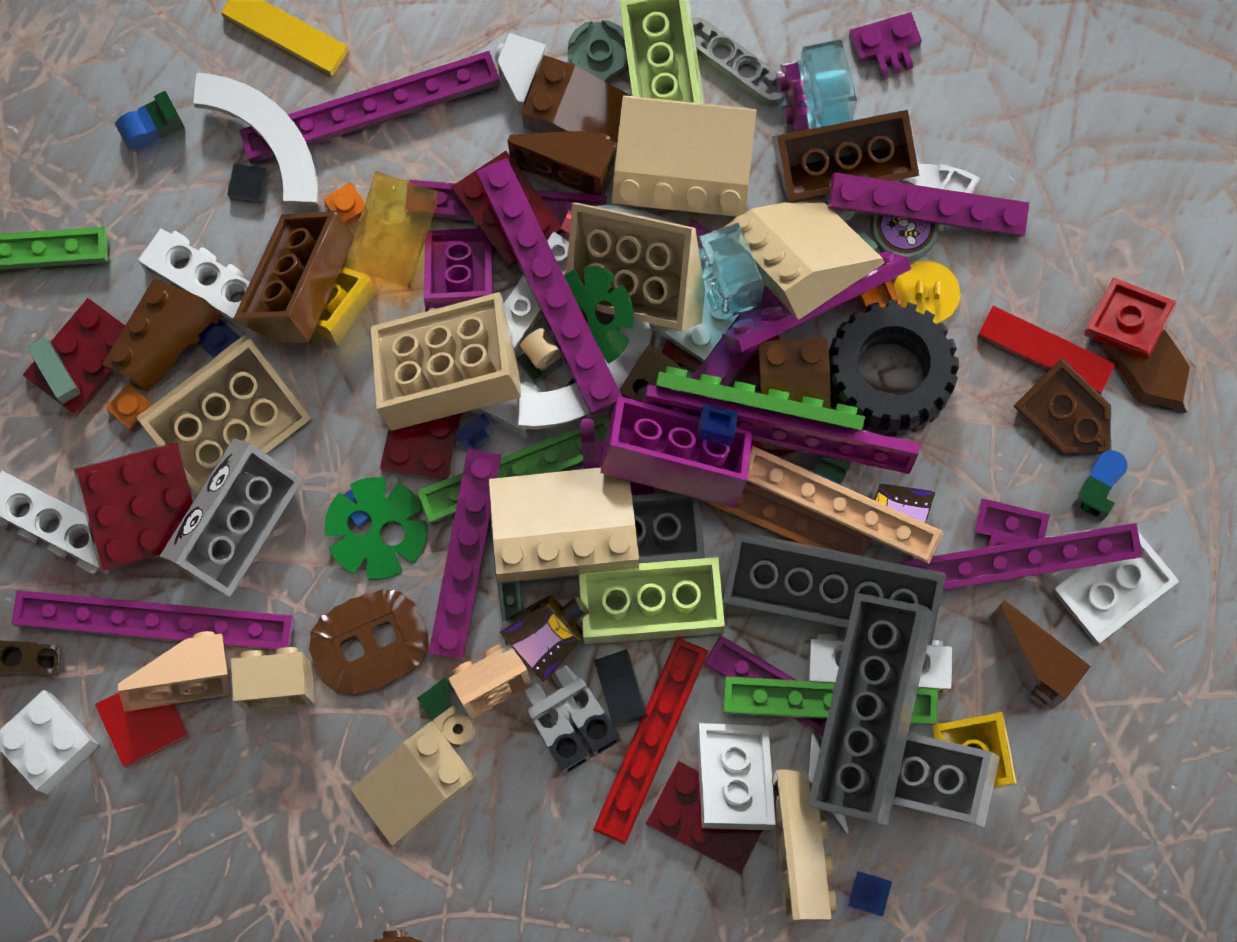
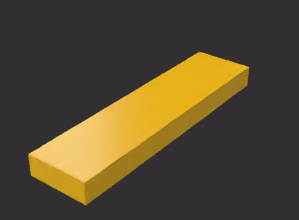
M228 0L221 10L222 17L330 76H333L349 51L347 45L264 0Z

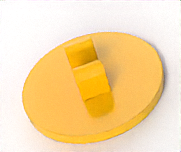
M919 261L910 264L911 270L897 276L894 283V288L901 301L900 307L906 308L908 302L916 304L917 308L915 311L924 314L928 310L935 315L933 322L936 325L946 321L955 312L960 300V287L956 277L948 268L937 262Z

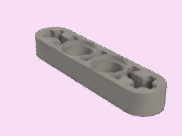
M692 17L694 31L702 29V37L704 38L695 36L698 56L768 106H778L785 101V92L778 91L779 94L773 92L771 95L767 94V85L769 87L778 85L777 71L705 19ZM705 40L709 42L707 49L704 48ZM717 46H726L731 54L726 59H718L713 55L712 51ZM750 64L757 72L751 78H744L738 72L739 67ZM762 74L765 75L764 83L760 81Z

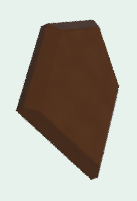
M1167 325L1148 360L1105 343L1101 345L1110 361L1116 364L1115 368L1138 402L1149 405L1156 404L1182 413L1187 412L1196 367Z
M1063 358L1013 406L1062 454H1102L1112 450L1111 404Z

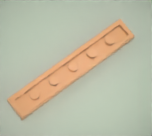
M752 446L750 450L748 483L927 564L930 563L944 533L943 531L757 447Z

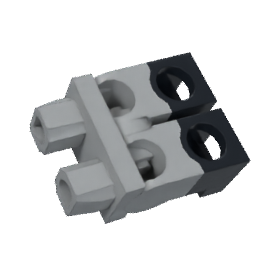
M566 665L551 674V678L559 689L555 693L547 697L539 683L523 691L527 706L529 707L527 712L563 776L590 760L589 753L573 729L574 726L578 729L594 757L621 741L620 734L582 677L577 678Z

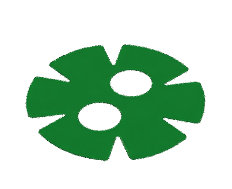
M585 266V286H583L576 270L573 269L564 277L579 308L586 313L587 325L606 362L609 364L625 351L630 342L625 335L616 329V327L630 329L634 327V312L630 296L623 284L608 294L614 274L604 268ZM601 301L610 302L615 310V317L608 325L601 324L595 316V308Z
M382 477L364 478L351 483L350 488L357 504L342 493H338L331 502L326 514L325 535L346 536L329 547L332 556L343 568L352 574L357 571L363 560L367 558L366 577L368 579L388 578L401 573L402 568L395 552L410 563H414L421 554L426 542L427 521L406 520L423 509L419 499L401 483H397L389 496L385 498L386 479ZM355 511H364L371 517L372 526L363 535L354 534L348 528V517ZM390 521L400 523L405 531L402 542L393 546L384 543L380 536L382 526Z

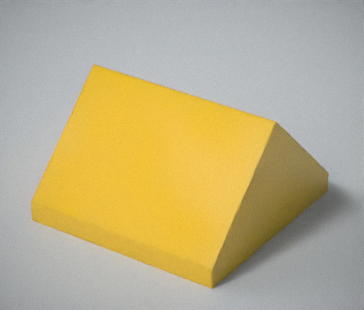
M342 267L314 331L337 346L376 295L371 278L365 273Z
M1003 712L932 725L935 739L990 751L1000 756L993 790L1016 784Z

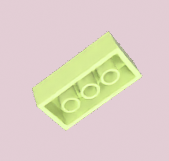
M619 0L632 96L705 104L689 0Z
M718 557L639 563V568L579 574L581 600L589 611V614L582 618L585 645L723 634L725 623Z

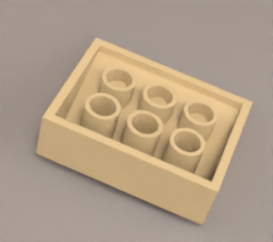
M623 95L612 203L736 217L744 214L746 211L757 109Z
M818 196L752 208L724 226L739 258L798 320L884 264L883 258L831 208H828V205Z
M572 203L567 274L573 269L576 270L583 286H585V266L601 267L614 274L608 294L623 284L632 302L634 320L679 331L702 323L705 286L695 228L590 205ZM608 301L599 302L595 308L596 311L615 315L614 307Z
M500 292L370 326L376 409L391 431L521 397L519 371Z
M243 335L136 416L158 446L178 442L188 484L197 495L202 490L233 439L249 442L264 453H267L311 420V417L257 346L246 335Z
M601 467L489 479L495 565L499 583L639 568L630 481L600 473Z
M785 769L777 770L772 778L786 925L831 920V913L837 912L835 891H828L827 876L833 875L831 855H824L823 840L829 839L827 819H820L819 809L807 806L812 787L809 773Z

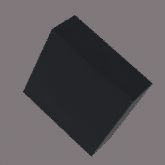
M234 164L227 193L230 199L262 203L268 175L267 169Z

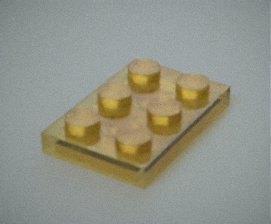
M375 171L345 267L410 288L440 192Z

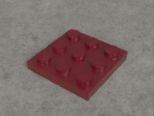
M178 442L73 469L99 569L102 571L160 555L193 504Z

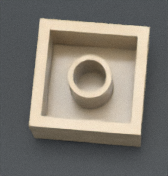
M298 648L276 649V654L262 655V651H245L241 653V658H231L233 701L245 711L315 704L313 663L303 652H298Z

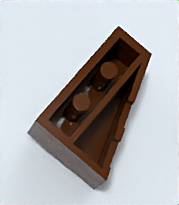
M153 278L102 365L123 382L148 392L178 362L175 358L189 344L194 346L200 340L198 335L212 321L216 324L223 316L204 298Z

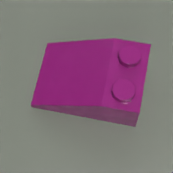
M479 228L425 231V312L429 311L431 307L438 309L494 294L493 247Z

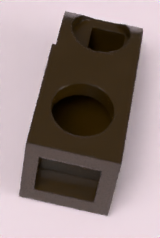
M0 640V677H57L60 675L62 647L37 644V642Z

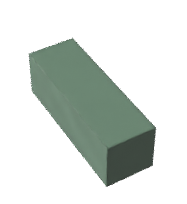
M45 336L27 346L28 351L56 398L62 404L81 394L52 344Z
M497 580L502 624L504 620L523 610L519 581L499 583ZM504 638L505 646L509 645V643Z

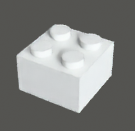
M45 690L38 694L0 729V751L37 791L45 794L50 793L100 746L53 694Z

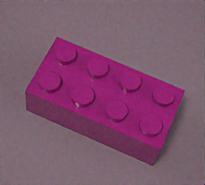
M618 396L608 424L600 473L736 508L748 478L752 431L702 418L698 430L700 417Z

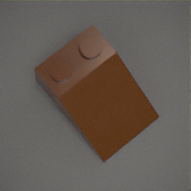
M544 55L521 113L523 128L535 133L584 130L593 134L601 132L611 137L613 142H616L617 149L623 95H631L576 65Z
M584 130L510 135L507 140L509 155L520 170L577 193L605 195L614 176L617 152L616 142H613L612 138L604 133L595 132L593 134Z
M827 338L766 340L758 344L757 370L760 394L768 395L769 389L790 393L788 400L802 403L803 396L824 400L822 407L831 409ZM762 443L763 451L794 450Z
M1006 600L989 617L1024 688L1031 692L1029 697L1043 708L1049 706L1051 709H1054L1066 700L1091 667Z

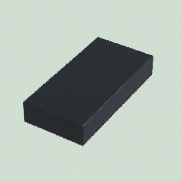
M625 649L594 660L614 727L616 728L648 717L629 651Z

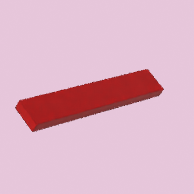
M676 637L646 706L648 717L641 719L593 828L594 832L626 845L709 650Z

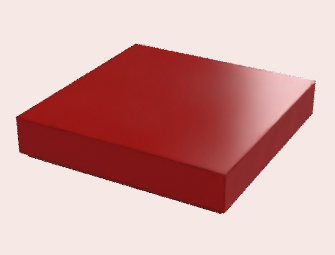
M1113 277L1085 329L1084 336L1148 360L1176 308V301Z
M119 692L95 704L118 757L125 768L189 737V733L175 704L125 712Z

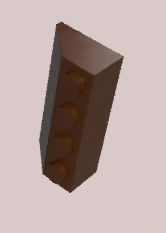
M908 110L772 136L777 168L788 202L830 194L831 179L834 173L887 181L920 176Z
M336 211L281 215L233 319L236 323L280 343L310 341L355 239Z

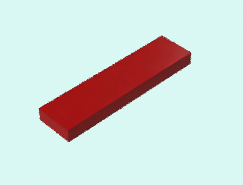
M994 305L977 336L1046 371H1049L1063 358L1100 395L1116 365Z

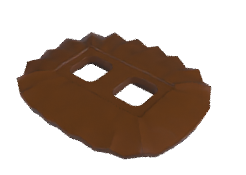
M381 589L351 598L344 604L335 606L329 613L321 616L317 624L310 631L309 652L312 656L314 667L318 671L323 683L336 693L357 695L385 686L416 668L427 653L428 632L423 617L412 600L400 591ZM389 622L394 629L397 639L389 645L379 647L372 630L376 626ZM356 636L360 639L365 653L362 657L349 662L345 659L340 645L343 641Z

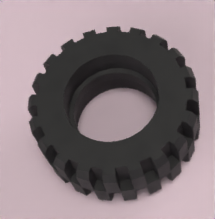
M887 300L885 307H880L878 302L869 304L865 312L858 309L852 313L849 321L843 322L840 325L835 338L832 339L828 352L830 400L834 407H837L838 403L858 408L856 415L865 416L862 431H866L867 427L876 430L875 434L886 436L887 432H894L895 437L905 436L907 430L910 429L913 432H917L923 429L928 421L932 423L939 416L955 388L958 379L956 374L959 369V358L954 356L957 350L954 339H947L946 335L949 330L943 322L938 325L933 322L934 314L928 310L924 314L915 311L917 308L916 304L908 302L906 308L898 307V300ZM884 343L896 344L908 349L921 364L923 377L920 385L914 391L903 395H888L875 390L865 381L859 369L863 353L872 346Z

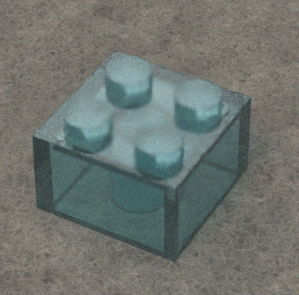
M842 39L802 47L801 58L796 62L799 65L801 79L805 83L803 90L807 95L806 106H809L810 112L807 116L811 128L852 121L857 97Z
M739 223L700 236L699 255L703 279L706 280L710 289L707 292V298L713 312L718 310L722 320L760 307L764 282Z

